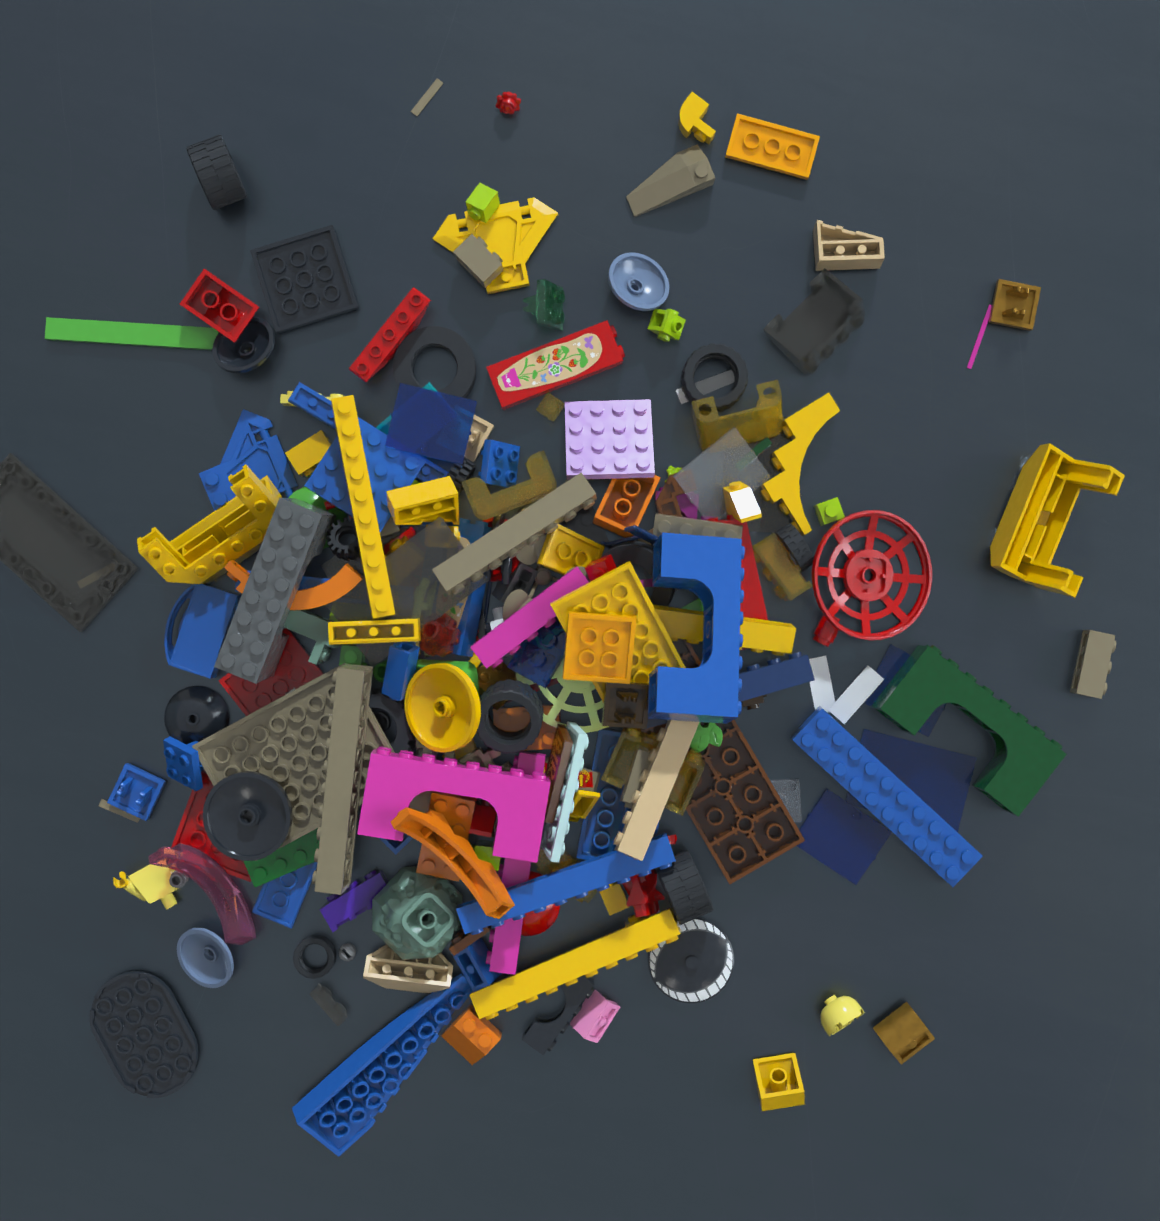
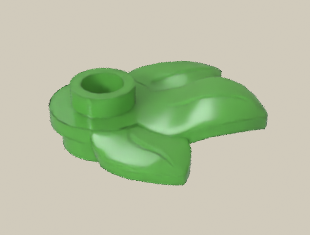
M699 722L690 744L691 749L695 753H699L709 743L719 747L723 740L721 728L715 723L701 725Z

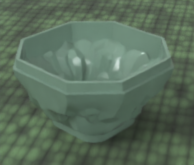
M417 866L402 867L372 899V931L402 960L435 957L443 951L462 927L456 907L463 903V895L447 879L416 873ZM427 914L426 920L422 921V917Z

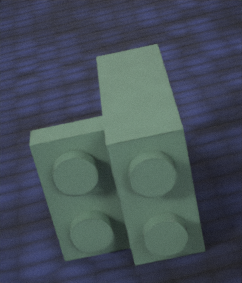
M290 610L284 628L316 641L308 662L318 665L328 661L332 653V649L329 648H336L341 645H329L328 622L333 621L307 610Z

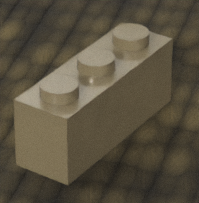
M1083 630L1070 693L1102 699V696L1107 691L1106 677L1112 668L1111 654L1116 649L1115 635L1093 630Z

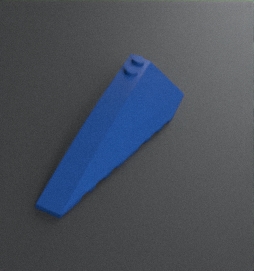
M462 973L451 979L449 989L432 992L420 1000L341 1063L292 1107L297 1124L338 1157L373 1126L376 1122L373 1117L378 1112L382 1113L385 1110L387 1101L392 1095H396L400 1089L399 1085L403 1080L408 1079L428 1052V1046L439 1037V1031L444 1025L447 1026L452 1020L451 1015L455 1010L460 1009L469 997V994L472 993L473 990Z

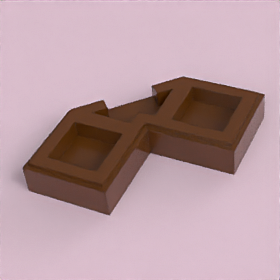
M691 469L669 475L655 502L658 514L682 517L676 496L697 490Z

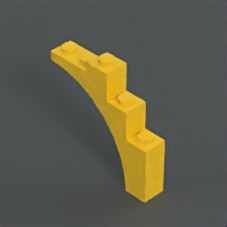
M830 393L825 394L782 422L784 434L788 438L791 437L792 441L771 454L773 456L771 459L773 465L777 470L781 469L782 473L761 485L763 490L760 492L766 502L770 501L773 504L780 500V509L785 516H790L793 521L791 524L799 531L801 536L812 531L805 517L800 499L799 479L801 465L806 450L815 434L829 419L840 412Z

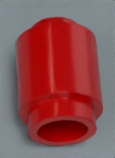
M822 616L813 633L815 634L813 640L829 647L830 643L834 642L839 630L825 616ZM834 616L833 618L839 623L840 619Z

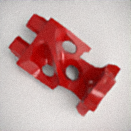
M676 835L668 836L670 845L676 844ZM655 868L646 876L639 877L637 874L631 876L630 881L622 883L629 894L626 905L627 907H634L635 917L660 912L658 901L664 900L665 897L655 888L657 883Z

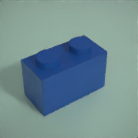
M479 938L453 956L473 992L489 986L502 975L499 972L489 971L490 964H486L487 952L489 950L482 938Z

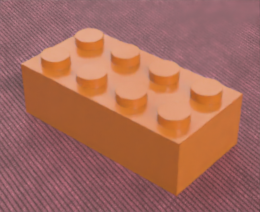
M432 791L429 810L442 813L453 833L469 840V830L477 798ZM421 845L416 873L459 882L460 878L442 859L425 845Z

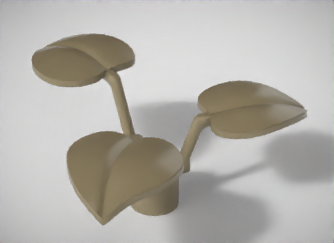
M544 534L539 537V541L531 546L527 544L520 549L521 552L516 556L520 562L526 565L537 563L546 539ZM537 564L535 570L538 571V574L535 577L530 594L527 595L521 589L511 592L504 602L503 620H506L530 602L538 585H546L551 580L556 582L559 579L551 576L548 568ZM577 566L586 579L591 582L585 567Z

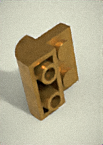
M907 1002L873 1027L874 1031L901 1065L935 1039Z

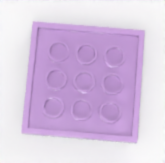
M651 399L565 402L567 480L572 479L581 472L586 479L653 478L655 476Z

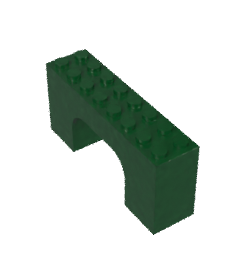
M918 645L872 704V707L902 731L915 736L937 707L945 703L954 705L986 730L993 738L995 744L992 760L973 783V786L1003 810L1019 817L1067 755L1061 750L1063 746L1053 739L1049 740L1044 737L1046 733L1037 726L1029 725L1027 723L1028 719L1024 715L1011 711V705L1006 701L994 698L992 690L984 685L980 686L975 683L977 679L968 672L963 673L958 669L960 666L950 658L948 660L941 656L942 651L933 645L931 647L929 645Z

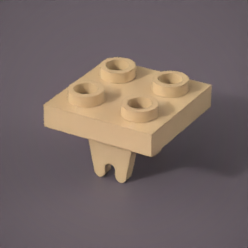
M455 405L453 410L458 416L442 429L436 444L458 456L463 455L475 463L484 446V441L488 439L494 425Z

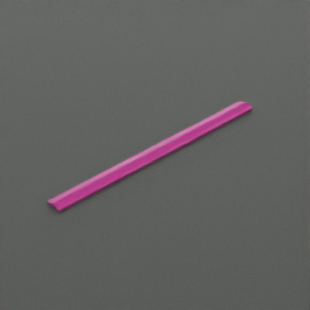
M990 304L967 365L969 369H972L990 318L992 307Z

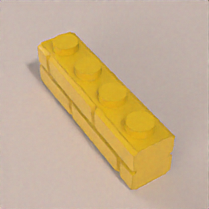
M420 618L328 622L329 645L421 641Z

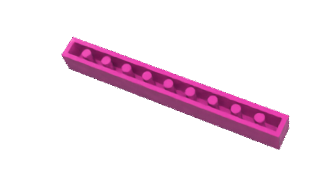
M520 751L519 756L515 755L513 768L524 770V774L532 775L533 771L543 773L546 754ZM505 858L504 864H500L498 876L502 877V883L505 888L528 881L531 862ZM512 918L507 919L503 925L491 929L489 942L493 943L492 951L487 952L486 964H490L489 971L516 974L523 918L515 921Z

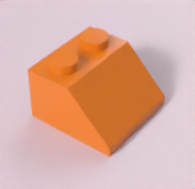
M470 1003L441 1034V1037L473 1065L486 1056L501 1040L502 1032L489 1020H486V1017L479 1019L474 1006Z

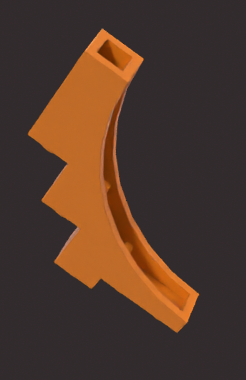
M406 807L399 811L397 816L390 821L394 829L418 840L442 859L468 887L486 916L500 919L515 906L492 863L478 859L468 839L455 835L442 813L433 810L423 813Z

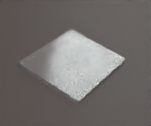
M736 427L729 430L673 476L689 497L690 502L694 504L705 520L718 517L719 520L727 513L723 488L728 487L730 483L741 481L748 485L753 492L771 478L756 457L754 450H751Z

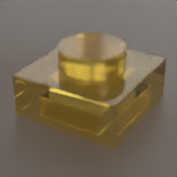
M547 392L536 411L554 423L565 407V403Z

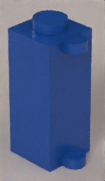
M414 641L396 642L390 646L381 694L389 696L392 700L401 701L405 698L407 686L415 674L420 647L416 646Z

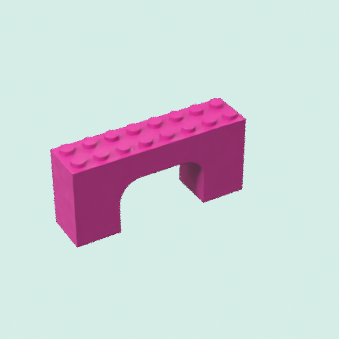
M380 746L377 750L374 749L371 752L358 835L403 841L405 833L394 829L390 821L397 816L399 811L406 807L409 808L410 802L418 794L425 791H437L488 801L494 807L498 816L492 856L537 863L551 783L549 777H546V773L533 771L532 775L524 774V770L518 768H511L510 771L502 770V766L489 764L488 768L480 767L479 762L467 761L466 764L457 763L458 759L445 757L443 761L435 759L436 756L431 754H422V757L413 756L414 752L406 750L393 753L391 748Z

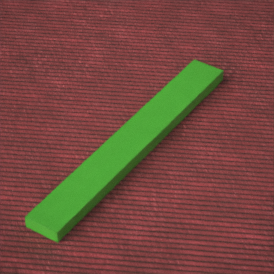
M46 317L45 327L46 340L212 350L214 340L219 333L214 328L49 317Z

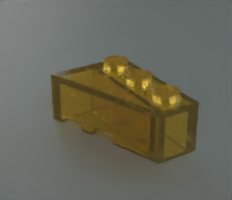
M774 532L752 546L756 563L760 562L764 568L762 570L764 577L768 582L772 580L776 586L773 590L780 600L791 601L813 586L810 581L806 582L800 573V567L794 564L789 556L790 553Z

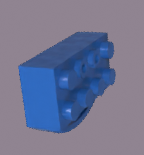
M192 584L175 602L165 628L164 645L168 665L210 679L216 678L219 669L214 667L242 595L208 584ZM189 598L190 602L181 619L178 638L174 646L172 644V634L175 619L180 608Z

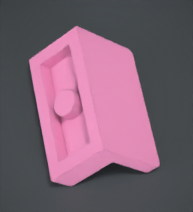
M594 990L592 995L585 999L581 1010L574 1016L570 1025L584 1039L598 1043L619 1011L620 1006L616 1002L603 997L597 990Z

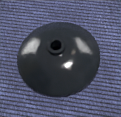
M253 317L235 343L220 332L218 333L212 348L214 360L219 367L230 373L251 371L259 367L270 356L275 345V334L265 320Z
M190 686L178 691L169 700L164 714L165 727L169 736L184 744L194 741L200 742L229 726L230 721L229 709L223 697L215 690L205 686ZM191 715L196 716L197 720L195 723L191 722Z

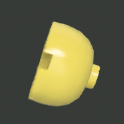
M833 995L824 1001L826 1006L821 1011L820 1020L827 1035L831 1036L851 1024L855 1018L861 1017L865 1012L855 999L849 996L837 998Z

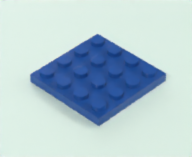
M358 417L376 516L381 533L391 517L387 506L386 491L410 486L426 463V460ZM336 437L304 487L353 518L338 437Z

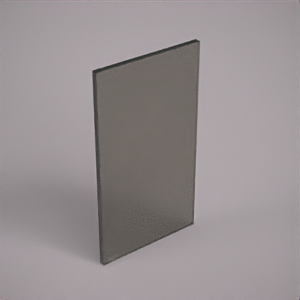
M441 516L385 557L395 616L375 620L420 618V628L422 631L489 581L487 576L484 575L477 582L473 583L471 581L466 584L465 589L460 593L448 595L432 569L463 550L464 547ZM365 579L344 596L326 604V607L329 608L338 622L372 620ZM396 642L361 643L356 645L367 658L369 664L375 666L388 656L390 646Z

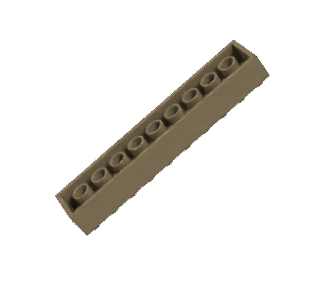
M345 664L338 667L337 671L333 673L332 683L335 684V693H332L330 699L333 714L329 716L328 729H331L330 738H327L326 751L329 753L328 760H325L323 773L326 774V782H323L321 788L324 803L321 804L319 809V818H322L321 827L319 826L317 830V840H320L319 849H316L314 861L317 862V871H314L312 877V884H315V892L342 895L351 884L373 672L372 666Z

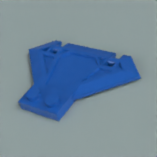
M243 409L220 465L199 473L214 511L236 497L230 488L233 485L229 482L228 476L242 470L244 465H247L259 480L268 475L279 493H285L286 498H289L294 493L292 489L297 487L298 484L277 435L271 437L269 435L268 429L273 427L271 420ZM260 433L262 440L258 442L255 435Z

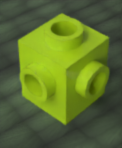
M654 309L648 330L657 334V338L662 341L669 342L670 339L679 340L686 320L678 316L679 312L673 309Z

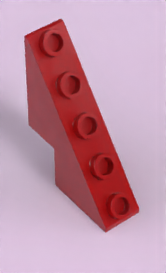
M413 287L350 366L349 370L364 382L371 379L395 356L401 342L418 328L431 300Z

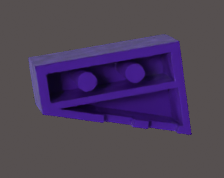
M372 870L364 875L365 880L357 883L356 880L353 881L342 895L331 894L326 897L328 901L319 910L332 932L336 931L340 925L349 920H354L357 918L356 916L372 908V899L389 882L383 870L379 872Z

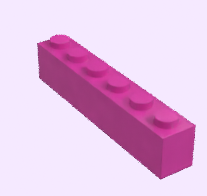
M576 566L471 645L470 648L486 669L490 666L492 668L497 667L504 661L502 659L504 655L508 652L510 655L514 654L521 648L519 645L525 639L528 642L539 635L537 630L543 626L548 628L557 621L555 619L556 614L550 605L551 602L589 583V581Z

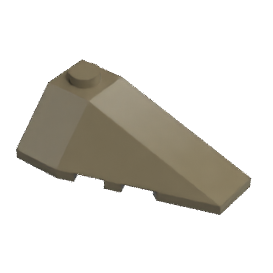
M694 145L677 152L627 195L626 199L633 216L636 217L712 186L715 181V175L706 155L698 145Z

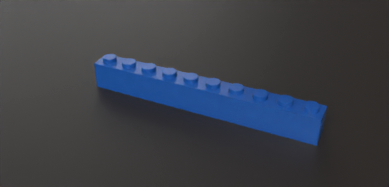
M666 833L652 837L643 861H638L614 850L506 888L515 906L500 919L486 916L476 899L457 905L456 911L464 934L471 933V935L483 932L484 927L490 925L492 928L499 927L507 919L512 918L515 921L526 916L525 913L530 911L539 913L546 910L548 905L555 904V906H559L568 902V898L574 896L576 899L588 895V891L594 889L602 891L609 888L611 883L618 882V884L628 882L631 880V876L637 874L639 877L646 876L654 868L666 869L671 867L672 862H675L676 859Z

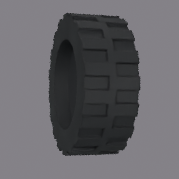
M791 523L775 532V537L780 547L798 571L803 572L813 565L815 557L811 549Z

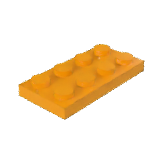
M737 113L725 157L808 180L820 136Z

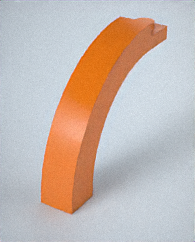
M231 560L224 567L228 571L226 574L235 582L238 580L241 582L236 590L243 593L250 573L235 560ZM347 563L335 576L325 583L297 590L290 610L312 609L331 603L351 591L364 577Z

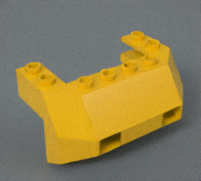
M1051 443L1040 445L1022 467L990 546L991 567L1037 588L1076 598L1084 577L1073 574V571L1070 569L1051 565L1052 559L1080 490L1085 489L1117 496L1125 475L1110 465L1073 459Z
M244 465L242 470L228 476L229 482L233 485L230 488L236 497L170 542L156 527L152 528L150 533L137 539L138 552L167 582L210 584L228 572L224 567L229 561L235 560L239 564L260 549L278 500L282 498L268 475L259 480L247 465Z

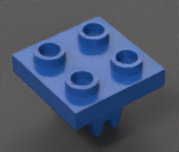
M485 440L484 450H481L480 455H483L481 472H478L480 483L516 489L520 446L495 440Z
M169 736L163 740L168 776L194 791L202 789L201 771L204 768L199 760L198 751L192 748L198 741L184 744Z
M126 763L107 803L147 821L166 781Z

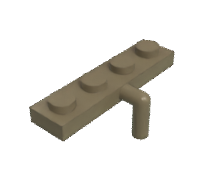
M656 513L653 535L659 537L663 532L741 539L743 525Z

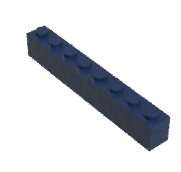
M800 651L789 654V659L780 661V658L768 660V665L759 667V664L747 666V671L739 673V678L742 679L741 692H738V701H745L814 681L815 678L808 655H802ZM648 719L647 728L665 724L668 720Z

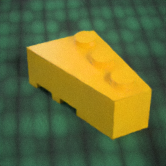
M450 476L386 491L387 506L395 525H422V522H433L434 525H441V522H452L453 525H460L458 492Z

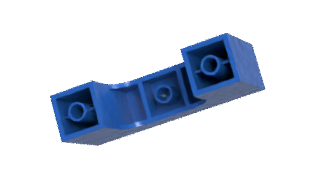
M662 532L654 542L652 587L686 589L698 596L704 610L702 661L698 668L658 666L649 674L648 719L727 724L738 718V715L741 714L742 705L741 701H738V692H741L742 679L739 678V670H741L743 662L742 656H739V647H742L743 635L740 634V625L743 624V612H740V603H743L744 591L741 590V581L744 579V568H741V559H744L745 547L742 546V539Z

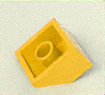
M795 1053L753 1059L757 1091L762 1111L805 1105L804 1088Z

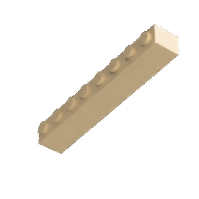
M668 720L665 729H660L656 739L659 741L656 749H652L648 761L651 763L648 770H643L639 780L642 782L639 791L635 790L631 802L634 803L631 811L627 810L622 821L625 824L622 833L618 832L613 843L616 845L615 851L638 861H643L699 722Z

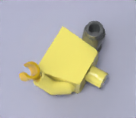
M168 854L129 875L130 879L126 878L125 872H119L121 880L113 877V884L116 888H123L142 901H147L149 904L160 899L167 910L178 904L172 892L185 885L189 879V874L185 870H176L171 854Z

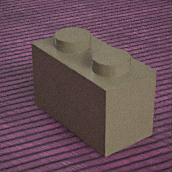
M471 234L453 251L454 257L486 288L503 271V260L497 253H491L487 249L488 245L482 238H476Z

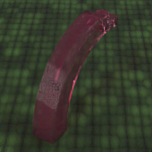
M182 843L172 848L161 847L157 852L149 856V864L179 871L191 878L203 889L219 915L225 943L243 945L256 938L253 919L241 891L230 875L215 860L202 851Z

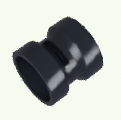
M384 711L373 713L383 732L388 730L391 726L389 714Z

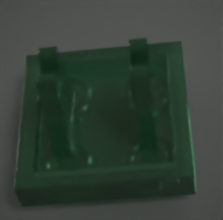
M546 279L537 280V295L523 299L524 303H529L527 307L523 308V311L537 316V324L554 331H563V324L565 322L563 312L565 293L563 287Z

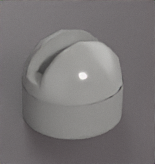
M345 943L339 949V957L343 961L353 960L357 953L356 947L351 943ZM343 949L351 956L350 958L342 951Z

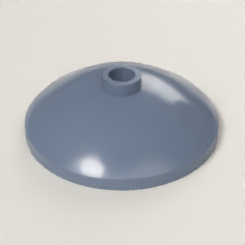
M625 253L615 258L609 267V286L614 295L626 306L640 311H650L660 307L668 297L669 281L662 267L650 257L640 253Z
M192 928L181 935L177 943V957L184 972L194 982L207 988H218L230 980L234 970L233 957L229 947L220 936L204 928Z

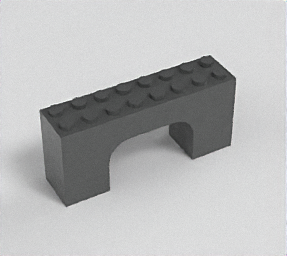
M279 498L214 667L255 684L274 676L289 635L282 633L285 621L308 564L314 556L321 555L327 541V531L331 529L330 525L334 523L336 514L297 498Z

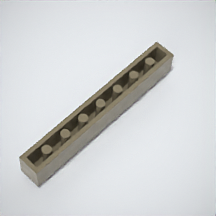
M581 472L432 570L448 595L452 593L456 595L463 591L465 585L472 581L474 583L484 576V572L500 567L502 565L501 561L507 557L513 558L521 552L520 549L527 544L531 546L538 542L539 537L544 533L550 534L558 528L557 524L564 520L568 522L582 508L586 510L593 506L597 499L596 493Z

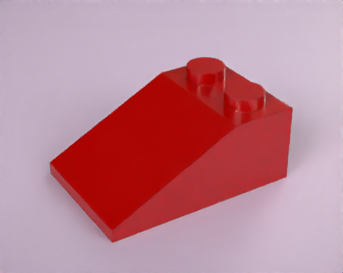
M203 269L180 303L186 310L234 343L260 308L206 269Z

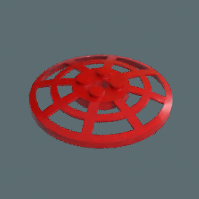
M865 510L852 513L835 523L826 532L817 547L812 566L814 596L820 610L835 628L854 638L882 640L903 632L920 616L931 591L932 564L926 544L920 534L903 518L880 510ZM870 517L867 530L854 532L844 537L839 528L851 520ZM881 518L894 523L907 535L896 542L887 534L876 531L878 519ZM833 534L838 545L830 556L828 566L818 567L823 547ZM866 537L864 550L854 552L848 544L857 538ZM874 538L883 540L890 548L884 553L873 550ZM911 542L914 543L919 554L922 575L909 574L908 561L902 549ZM842 550L848 560L843 569L834 568L836 558ZM895 555L898 556L902 574L893 573L889 560ZM867 569L872 573V578L869 581L864 577ZM818 576H827L828 589L834 600L828 610L820 596ZM833 577L843 578L846 589L840 596L837 595L834 588ZM892 582H901L899 592L895 599L892 600L887 592L890 590ZM909 583L921 584V589L917 601L910 613L906 615L898 606L906 595ZM851 596L861 600V613L851 610L844 603ZM880 599L885 604V609L869 614V601ZM841 609L847 615L860 619L862 633L844 627L833 618L834 615ZM892 612L901 621L886 631L871 633L870 620L883 618Z

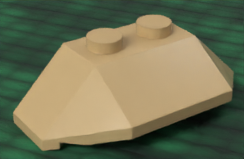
M386 944L374 953L367 955L363 978L386 989L429 994L450 988L453 965L448 962L441 952L433 958L402 960Z

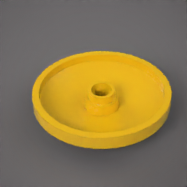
M436 663L421 668L411 678L405 693L404 706L408 725L417 740L428 749L443 753L455 751L466 746L476 734L481 717L479 695L469 676L452 664Z

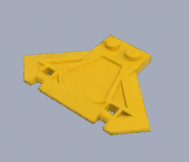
M536 198L527 199V206L520 207L519 201L500 204L487 223L481 220H474L469 216L468 211L464 212L465 218L457 220L456 214H451L447 216L433 237V240L453 253L471 234L476 238H482L488 245L487 249L491 253H497L503 260V271L486 287L487 294L526 287L530 285L525 263L557 217L558 212ZM530 214L531 218L522 219V215ZM459 228H468V231L459 232Z

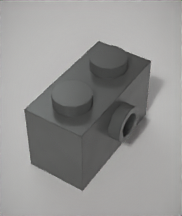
M519 562L517 568L510 575V584H502L501 581H498L491 595L504 603L507 596L517 589H521L527 594L538 571L529 565Z

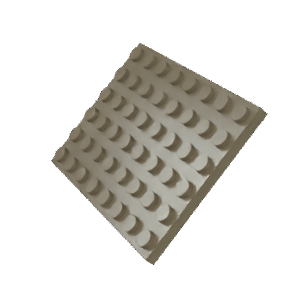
M338 667L192 746L193 749L198 751L199 760L213 786L234 773L252 771L269 776L284 789L291 803L293 819L289 835L279 848L321 826L322 818H319V809L321 804L324 803L321 788L323 782H326V774L323 773L325 760H328L329 753L326 751L327 738H330L331 729H328L329 716L333 714L330 699L332 693H335V684L332 683L333 673L337 671ZM370 706L359 806L363 803L371 752L374 749L377 750L380 746L391 748V752L395 753Z

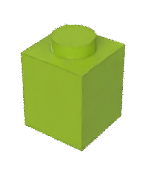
M482 183L477 185L466 200L469 216L474 220H481L487 223L500 205L498 191Z
M838 497L813 506L820 526L845 517Z

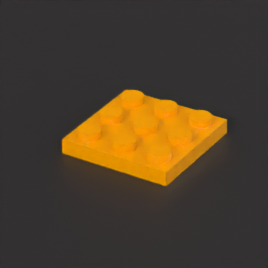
M568 611L562 678L565 680L630 684L636 616Z

